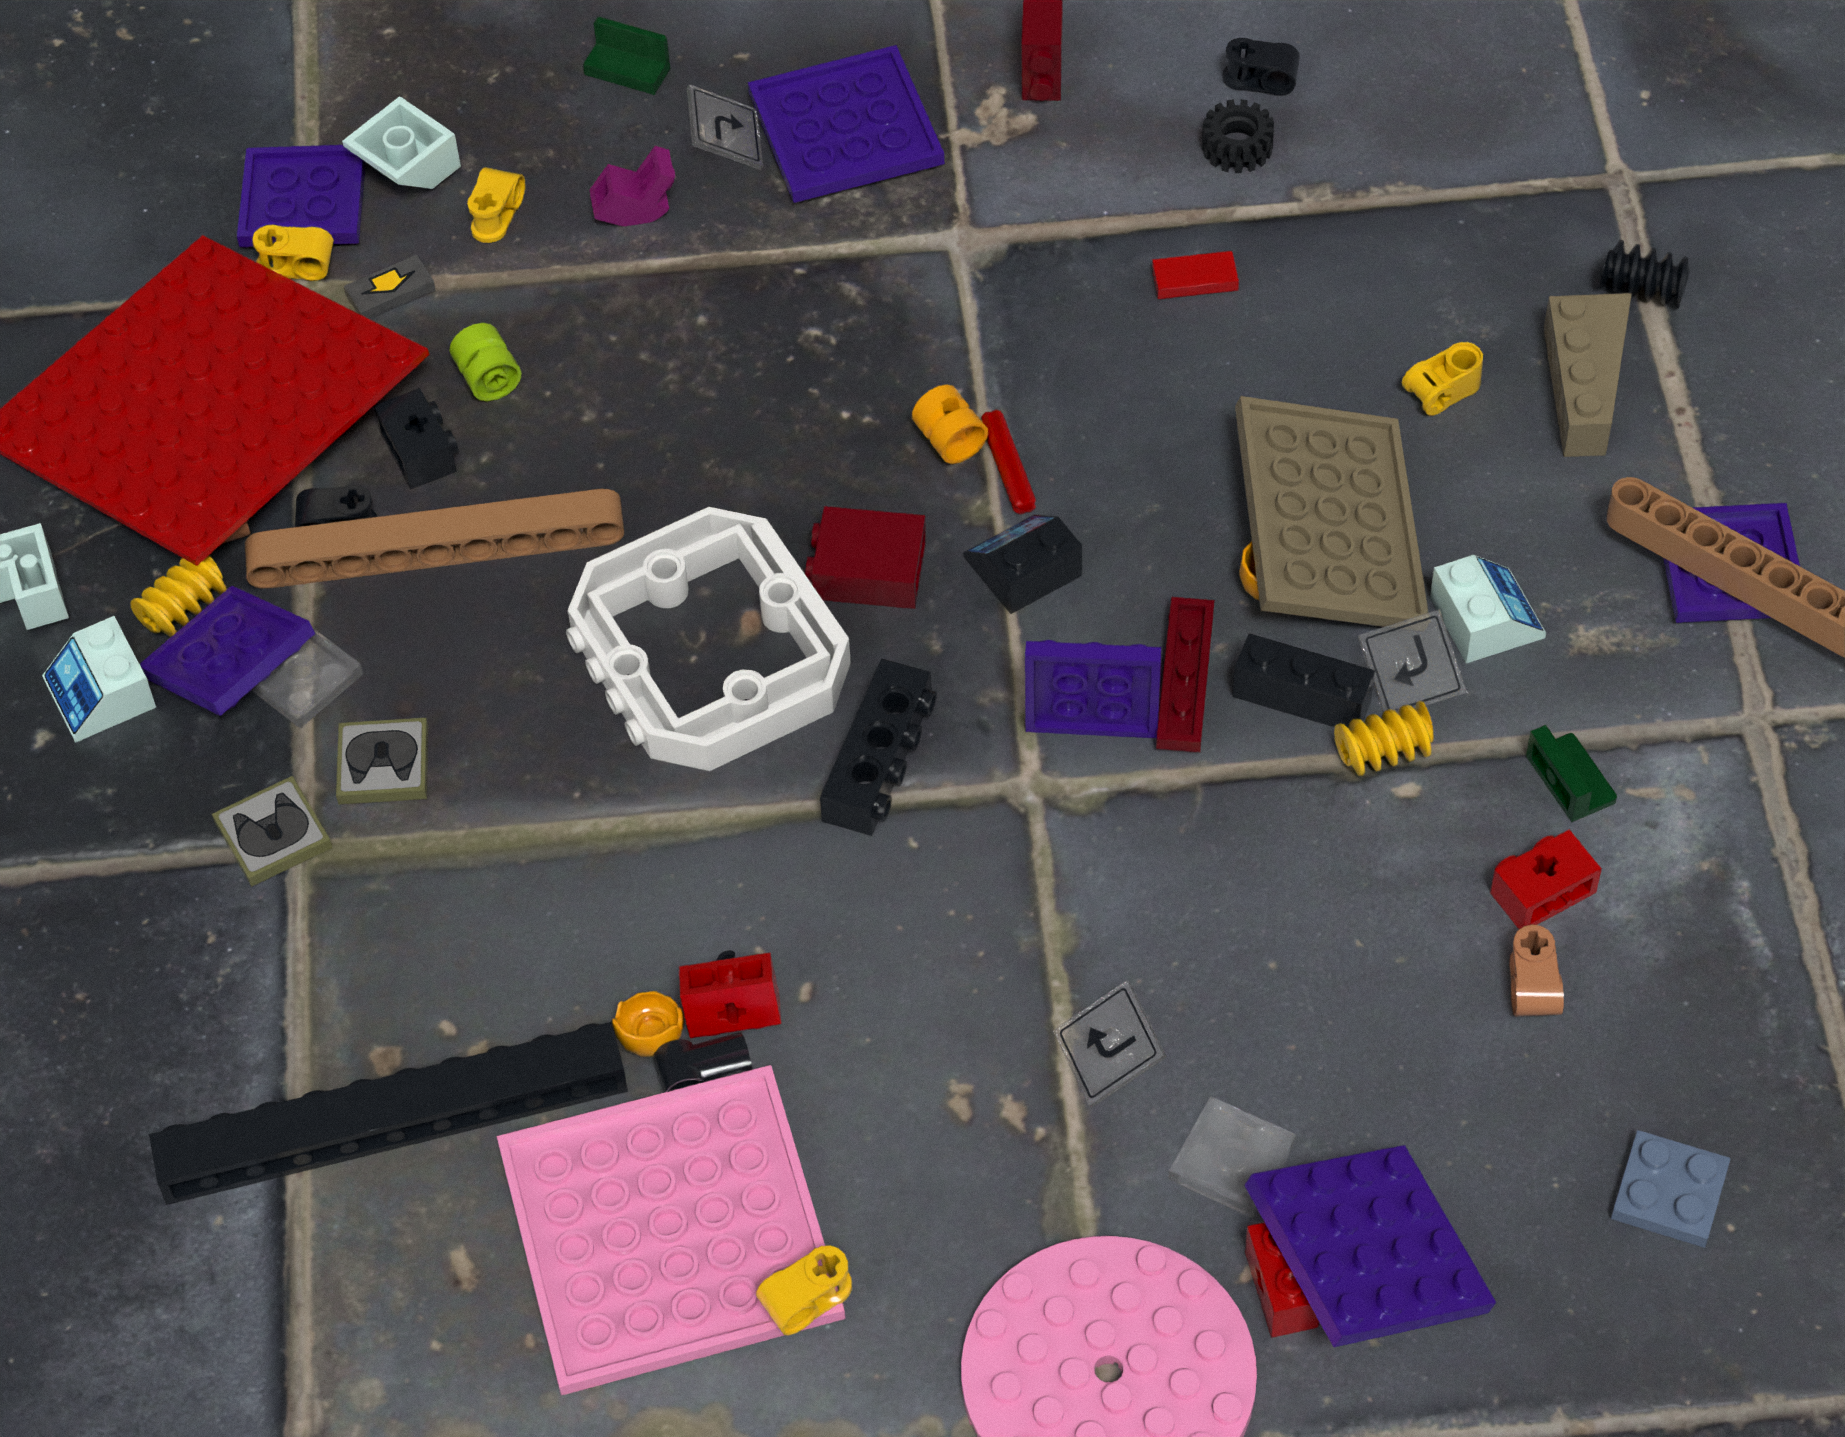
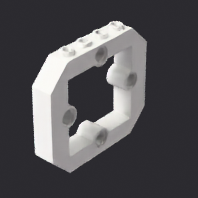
M712 507L700 510L587 562L568 608L571 628L566 630V635L570 645L576 653L581 651L587 658L585 664L592 680L596 684L602 682L607 689L605 696L614 714H623L626 719L625 728L635 746L642 744L651 759L706 771L716 769L833 713L851 664L848 636L768 520ZM739 558L759 587L761 617L764 625L774 632H789L806 656V659L765 678L753 670L742 669L735 671L724 681L723 698L678 718L650 676L646 653L640 647L630 645L613 619V616L648 600L660 608L676 607L683 603L688 596L689 581Z

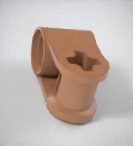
M1524 926L1514 936L1513 952L1509 960L1513 1014L1515 1017L1562 1015L1564 1008L1563 983L1558 970L1554 937L1548 929L1542 926Z

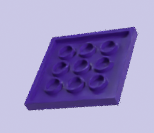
M897 45L748 82L749 96L793 203L945 164L944 151Z
M1405 1145L1251 1174L1244 1185L1333 1347L1488 1314L1496 1304L1490 1290Z

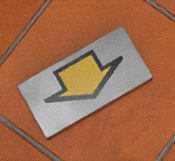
M417 255L344 286L345 294L356 312L368 319L436 290L434 280Z

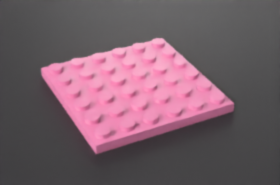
M771 1065L497 1136L561 1396L784 1336L756 1297V1291L760 1284L770 1275L789 1267L815 1248L825 1246ZM821 1259L818 1261V1266H822ZM843 1303L836 1305L814 1319L803 1330L844 1320L845 1310Z

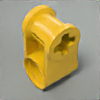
M487 167L482 168L477 184L467 202L468 210L473 215L471 233L477 241L492 243L504 237L516 210L519 209L523 201L525 178L522 174Z
M265 225L255 231L252 239L254 248L259 252L256 260L257 263L287 278L318 281L327 275L334 241L328 231L318 227L301 228ZM272 236H274V237L276 238V242H274V244H273ZM273 261V267H270L269 262Z
M1469 342L1453 344L1439 354L1412 366L1404 375L1402 386L1406 391L1413 392L1420 399L1426 414L1429 416L1437 415L1452 404L1473 395L1479 390L1481 386L1483 353L1479 347Z
M834 1246L815 1248L789 1267L777 1271L766 1278L758 1287L756 1297L784 1335L796 1334L810 1325L814 1319L836 1305L843 1303L849 1297L852 1291V1279L848 1272V1260L845 1254ZM820 1259L822 1262V1266H818V1261ZM836 1286L839 1287V1291H838V1292H836V1290H835V1287H836Z

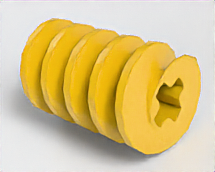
M210 556L206 557L198 566L181 558L179 566L169 568L167 577L157 578L154 588L148 587L144 589L141 595L142 599L134 598L131 600L130 605L136 618L149 631L155 634L162 631L169 637H172L177 632L172 624L173 621H176L181 626H185L189 622L185 614L186 610L195 616L202 611L197 602L199 599L209 605L214 601L210 592L211 589L221 595L227 588L222 581V573Z
M1418 701L1415 708L1411 705H1403L1399 708L1398 713L1395 710L1388 709L1383 712L1381 718L1376 714H1371L1366 717L1365 723L1360 719H1353L1349 722L1348 728L1345 724L1339 723L1335 726L1334 730L1335 743L1341 760L1345 765L1352 766L1358 776L1365 774L1366 761H1369L1376 772L1380 771L1381 757L1383 756L1387 758L1392 767L1397 766L1398 752L1401 751L1408 762L1414 761L1415 747H1419L1423 756H1431V743L1434 739L1433 725L1428 709L1422 701Z

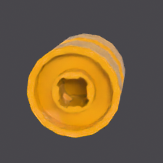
M940 385L929 390L918 400L913 408L912 420L926 438L930 439V443L946 463L956 464L971 458L986 442L988 437L987 427L976 413L969 409L968 403L952 385Z

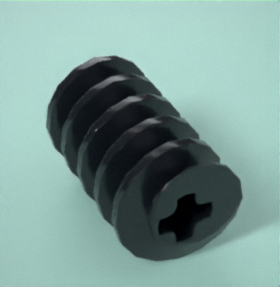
M1619 240L1613 250L1610 249L1608 252L1599 288L1603 289L1609 279H1612L1613 291L1615 293H1619L1625 283H1627L1629 293H1632L1631 297H1635L1643 287L1646 301H1651L1659 291L1662 305H1667L1671 298L1676 296L1677 308L1679 309L1690 272L1688 257L1684 256L1678 265L1674 266L1672 253L1668 252L1662 261L1658 262L1655 248H1651L1645 258L1641 257L1639 244H1635L1629 254L1625 253L1624 240Z

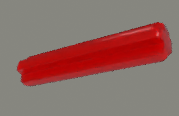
M997 409L992 412L983 413L981 419L988 429L987 441L1014 512L1022 515L1025 512L1034 511L1036 508V498L1003 413Z

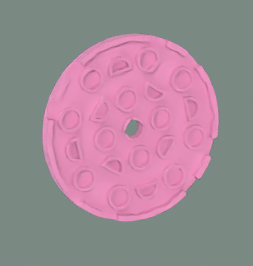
M1093 1236L1073 1239L1040 1250L1022 1260L1004 1274L985 1295L974 1313L963 1345L961 1360L963 1400L969 1423L973 1426L978 1437H1244L1255 1402L1257 1368L1253 1341L1238 1306L1228 1292L1213 1276L1187 1257L1161 1245L1135 1238ZM1116 1362L1118 1368L1122 1371V1376L1118 1380L1104 1382L1096 1376V1367L1104 1364L1113 1365Z

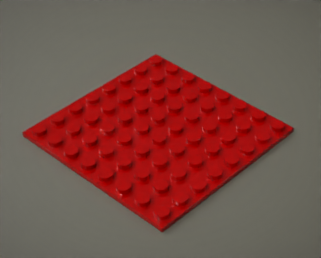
M202 235L0 408V455L198 566L430 354L428 348Z

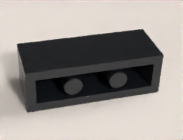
M1249 633L1235 665L1233 697L1334 728L1339 723L1345 724L1348 728L1349 722L1353 719L1364 721L1372 700L1375 670Z

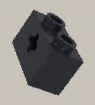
M420 388L374 405L379 432L410 490L457 472L453 456L459 453L456 440L450 429L443 431L440 426L443 424V419L435 401L428 403Z

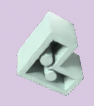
M41 523L0 534V603L15 599L27 630L69 618L52 553Z

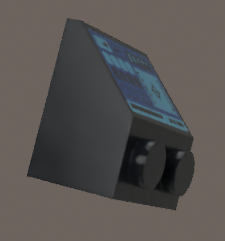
M1034 514L964 552L965 560L1010 614L1082 576V544L1058 516Z

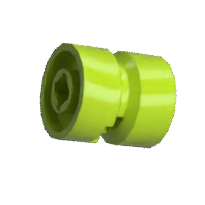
M487 323L473 324L460 331L452 340L449 349L451 357L476 398L482 401L498 400L516 388L522 374L520 367L511 352L507 350L504 340L493 325Z

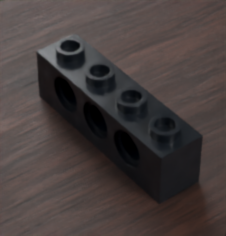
M881 658L821 793L822 822L872 836L878 821H885L887 819L892 804L891 791L894 785L900 786L902 784L907 769L906 756L909 750L915 751L917 749L922 734V726H920L924 715L930 717L935 707L937 692L932 690L931 672ZM864 781H869V782H871V783H868V784H861V782H864Z

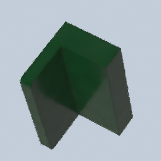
M597 17L594 22L596 44L583 63L584 75L655 95L671 69L667 37L662 34Z
M1546 725L1530 731L1526 757L1571 823L1616 803L1617 794L1575 734L1568 733L1555 739Z

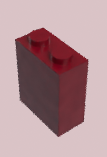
M1023 0L1022 100L1061 101L1063 0Z
M824 506L821 523L814 522L812 529L811 545L812 548H816L815 557H807L805 568L806 577L812 582L823 601L915 609L926 547L925 515Z

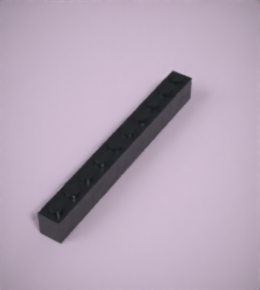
M612 1022L604 1024L591 1023L580 1027L576 1031L555 1036L550 1034L541 1035L530 1042L510 1047L496 1046L485 1053L464 1058L451 1057L443 1060L440 1064L419 1069L405 1068L394 1075L374 1080L360 1079L350 1083L348 1086L329 1091L315 1090L306 1093L300 1098L288 1101L265 1102L251 1110L234 1114L220 1113L212 1116L209 1120L189 1125H171L163 1131L149 1134L157 1183L166 1205L625 1093L628 1092Z

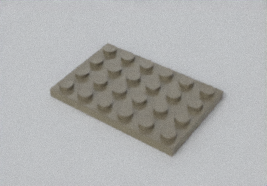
M1240 396L1235 405L1261 611L1397 628L1428 618L1429 612L1398 419ZM1430 619L1401 629L1424 632L1430 623Z

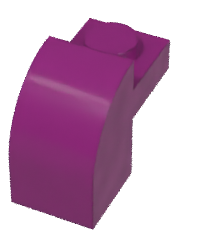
M654 146L636 172L607 164L589 189L594 218L619 226H631L650 223L663 216L669 210L666 191L670 190L675 180V170L672 167L669 149Z

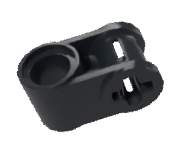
M1236 38L1227 44L1225 53L1228 65L1224 68L1222 75L1226 86L1234 90L1265 92L1273 95H1286L1294 90L1300 59L1299 52L1294 46L1287 43L1256 41L1248 38ZM1242 49H1245V58H1241ZM1239 70H1242V78H1241V79H1238V71H1239Z
M361 485L325 489L310 488L301 491L296 497L295 527L377 517V514L371 509L372 498L370 492ZM354 496H356L359 503H357V505L355 504L353 498Z

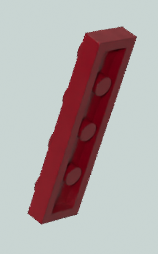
M1171 597L1156 749L1199 753L1201 751L1215 600Z

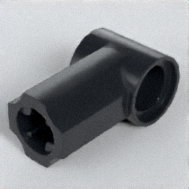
M742 1032L694 1045L688 1040H673L661 1045L653 1055L664 1093L752 1070L748 1047Z

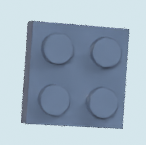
M1637 1130L1611 1219L1705 1248L1731 1158Z

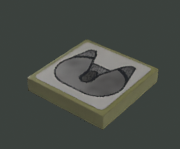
M427 718L339 723L336 784L338 805L427 799Z
M293 776L212 814L214 823L251 887L332 848L330 838Z

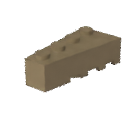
M1632 293L1549 296L1544 323V335L1564 457L1606 455Z

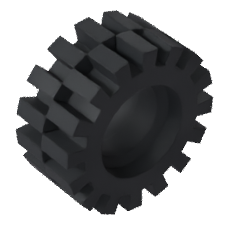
M1234 99L1227 100V107H1224L1220 102L1215 105V111L1210 109L1206 114V118H1204L1202 150H1204L1206 160L1211 158V165L1215 168L1221 163L1222 171L1229 172L1230 167H1235V173H1242L1243 167H1247L1249 172L1254 171L1256 163L1260 167L1266 164V158L1270 159L1272 155L1274 140L1273 117L1269 118V112L1266 108L1260 111V104L1255 102L1249 107L1247 106L1248 100L1241 99L1240 105H1235ZM1230 133H1244L1249 135L1250 138L1243 140H1235L1228 138L1225 135Z

